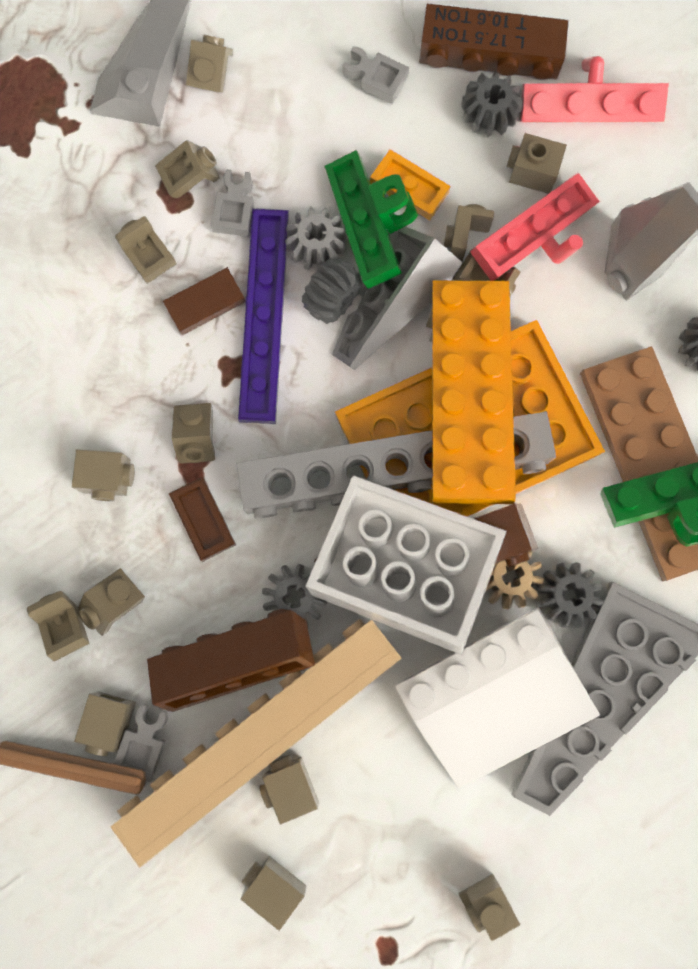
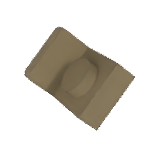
M188 140L155 165L169 195L177 199L204 178L214 183L220 179L215 168L217 161L212 152L207 147H200Z

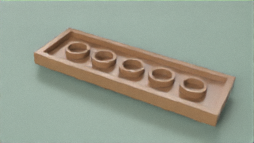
M652 346L581 371L580 376L623 482L698 462V456ZM669 513L638 521L662 582L698 570V544L686 547L677 540L667 519Z

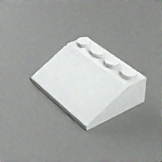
M352 476L306 583V588L314 597L462 655L506 531Z
M539 607L464 647L462 655L453 653L395 686L414 723L458 788L600 716Z

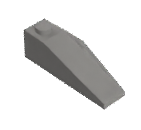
M191 0L149 1L98 78L90 108L92 114L160 127Z
M690 182L664 191L656 197H648L635 205L633 203L621 209L612 223L605 274L608 276L607 279L611 288L615 292L621 293L626 301L659 279L698 235V192Z
M404 227L391 234L388 232L402 274L369 289L362 283L358 291L362 299L357 311L349 314L332 353L334 357L355 370L432 303L433 280H453L462 261L435 238L409 227Z

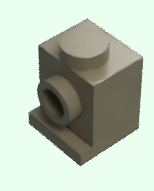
M493 874L458 893L477 932L480 933L486 930L491 941L521 925Z

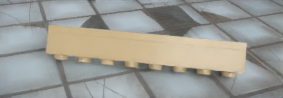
M361 619L357 620L342 632L346 640L333 649L328 643L313 655L315 666L303 674L300 671L289 674L279 682L283 690L270 699L265 693L247 707L252 715L242 723L238 724L235 719H232L215 733L219 739L218 742L207 750L201 744L182 760L187 766L175 776L169 769L151 783L150 786L154 792L146 799L141 801L138 795H136L117 810L121 818L110 827L139 868L401 659V656L373 620L366 624Z

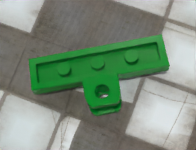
M357 150L325 165V170L364 285L369 289L402 274L388 232L391 234L408 226L416 220L418 213L400 175H390L370 184L362 158ZM388 190H397V193H394L385 198V194ZM406 206V210L403 214H394V212Z
M698 462L602 488L600 495L614 528L669 513L667 519L677 540L686 547L698 544Z

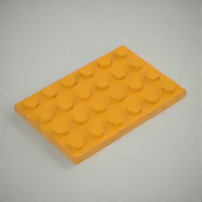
M537 320L511 331L513 417L547 411L556 458L549 464H546V470L541 472L523 474L522 468L515 469L516 494L605 452ZM432 367L335 411V416L348 443L353 444L432 431ZM514 442V457L519 456V447ZM432 452L424 456L425 464L431 469ZM391 459L385 464L387 472L393 476H401L407 471L405 463L400 459ZM359 465L365 479H367L369 476L368 470L364 466ZM408 488L395 490L466 517L495 505L432 503V489L418 493H409Z

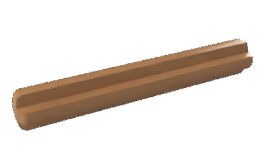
M3 741L0 744V765L134 795L140 794L146 784V773L141 769L10 741Z

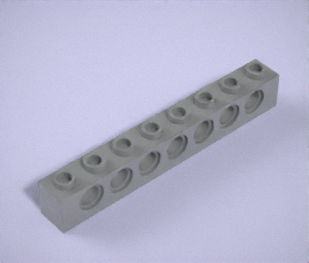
M547 411L513 417L514 442L519 447V456L514 457L515 469L522 468L523 474L546 470V464H549L556 458ZM432 431L236 463L243 510L247 514L254 513L255 519H262L278 515L277 509L292 507L293 512H304L316 509L315 503L330 500L332 506H340L351 481L347 477V471L354 465H362L368 470L369 476L366 479L367 481L392 490L408 488L409 493L432 489V469L425 464L424 456L432 452ZM391 459H400L405 463L407 471L401 476H393L387 472L385 464ZM317 471H323L331 478L328 486L323 489H315L308 483L310 476ZM281 477L289 479L292 482V486L287 494L277 496L271 492V485L274 480Z

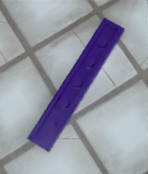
M252 209L238 411L239 423L276 424L287 259L285 240L288 238L286 228L289 224L288 210Z

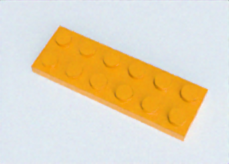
M433 280L432 503L514 504L516 491L509 281Z

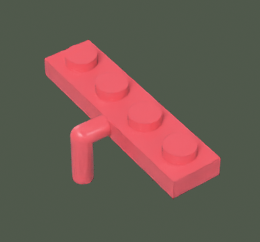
M600 56L587 57L582 61L583 71L589 72L588 83L522 84L521 98L523 99V107L520 112V122H664L669 83H603L604 60Z
M578 172L482 241L470 253L491 281H495L540 246L553 263H562L582 247L583 240L579 235H572L559 245L554 236L592 209L600 201Z

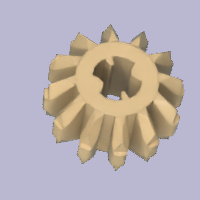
M532 551L528 552L530 558L532 556ZM526 561L509 567V572L515 570L518 578L513 580L514 587H511V582L504 583L502 580V576L507 573L506 562L496 563L486 590L490 588L493 590L488 598L490 604H494L502 596V609L509 610L513 600L519 608L526 607L524 595L531 599L538 597V592L531 584L539 585L544 583V578L533 576L532 572L542 567L540 562L529 565Z

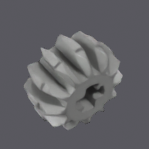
M311 206L308 209L307 217L297 212L295 215L296 224H288L286 228L287 235L290 236L285 240L286 248L292 251L291 258L295 263L303 260V267L307 271L312 267L313 263L319 267L324 265L326 260L338 258L337 254H344L346 252V244L343 242L347 239L345 228H340L341 219L339 215L329 218V210L326 207L321 211L320 215L315 214V210Z

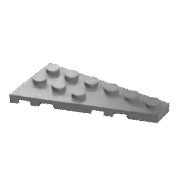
M609 582L602 597L604 603L602 606H598L596 610L597 617L591 621L571 664L600 716L532 750L511 795L551 816L583 782V777L599 760L602 761L612 751L611 747L624 734L629 733L669 690L668 687L683 671H687L696 661L695 658L698 656L697 623L615 582Z

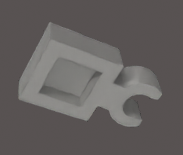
M352 47L351 59L359 62V64L350 65L344 62L342 64L343 75L353 80L361 78L362 90L393 104L408 77L409 67L379 52L374 60H371L363 49Z
M229 169L225 171L224 183L227 193H216L211 224L213 232L249 237L252 209L254 207L253 197L246 196L252 189L250 172H245V178L242 183L234 184L232 183V171Z
M143 704L138 708L135 715L138 730H125L114 764L141 769L146 773L145 780L151 781L154 778L166 741L155 736L157 731L167 723L168 711H161L157 722L150 723L146 718L149 705Z

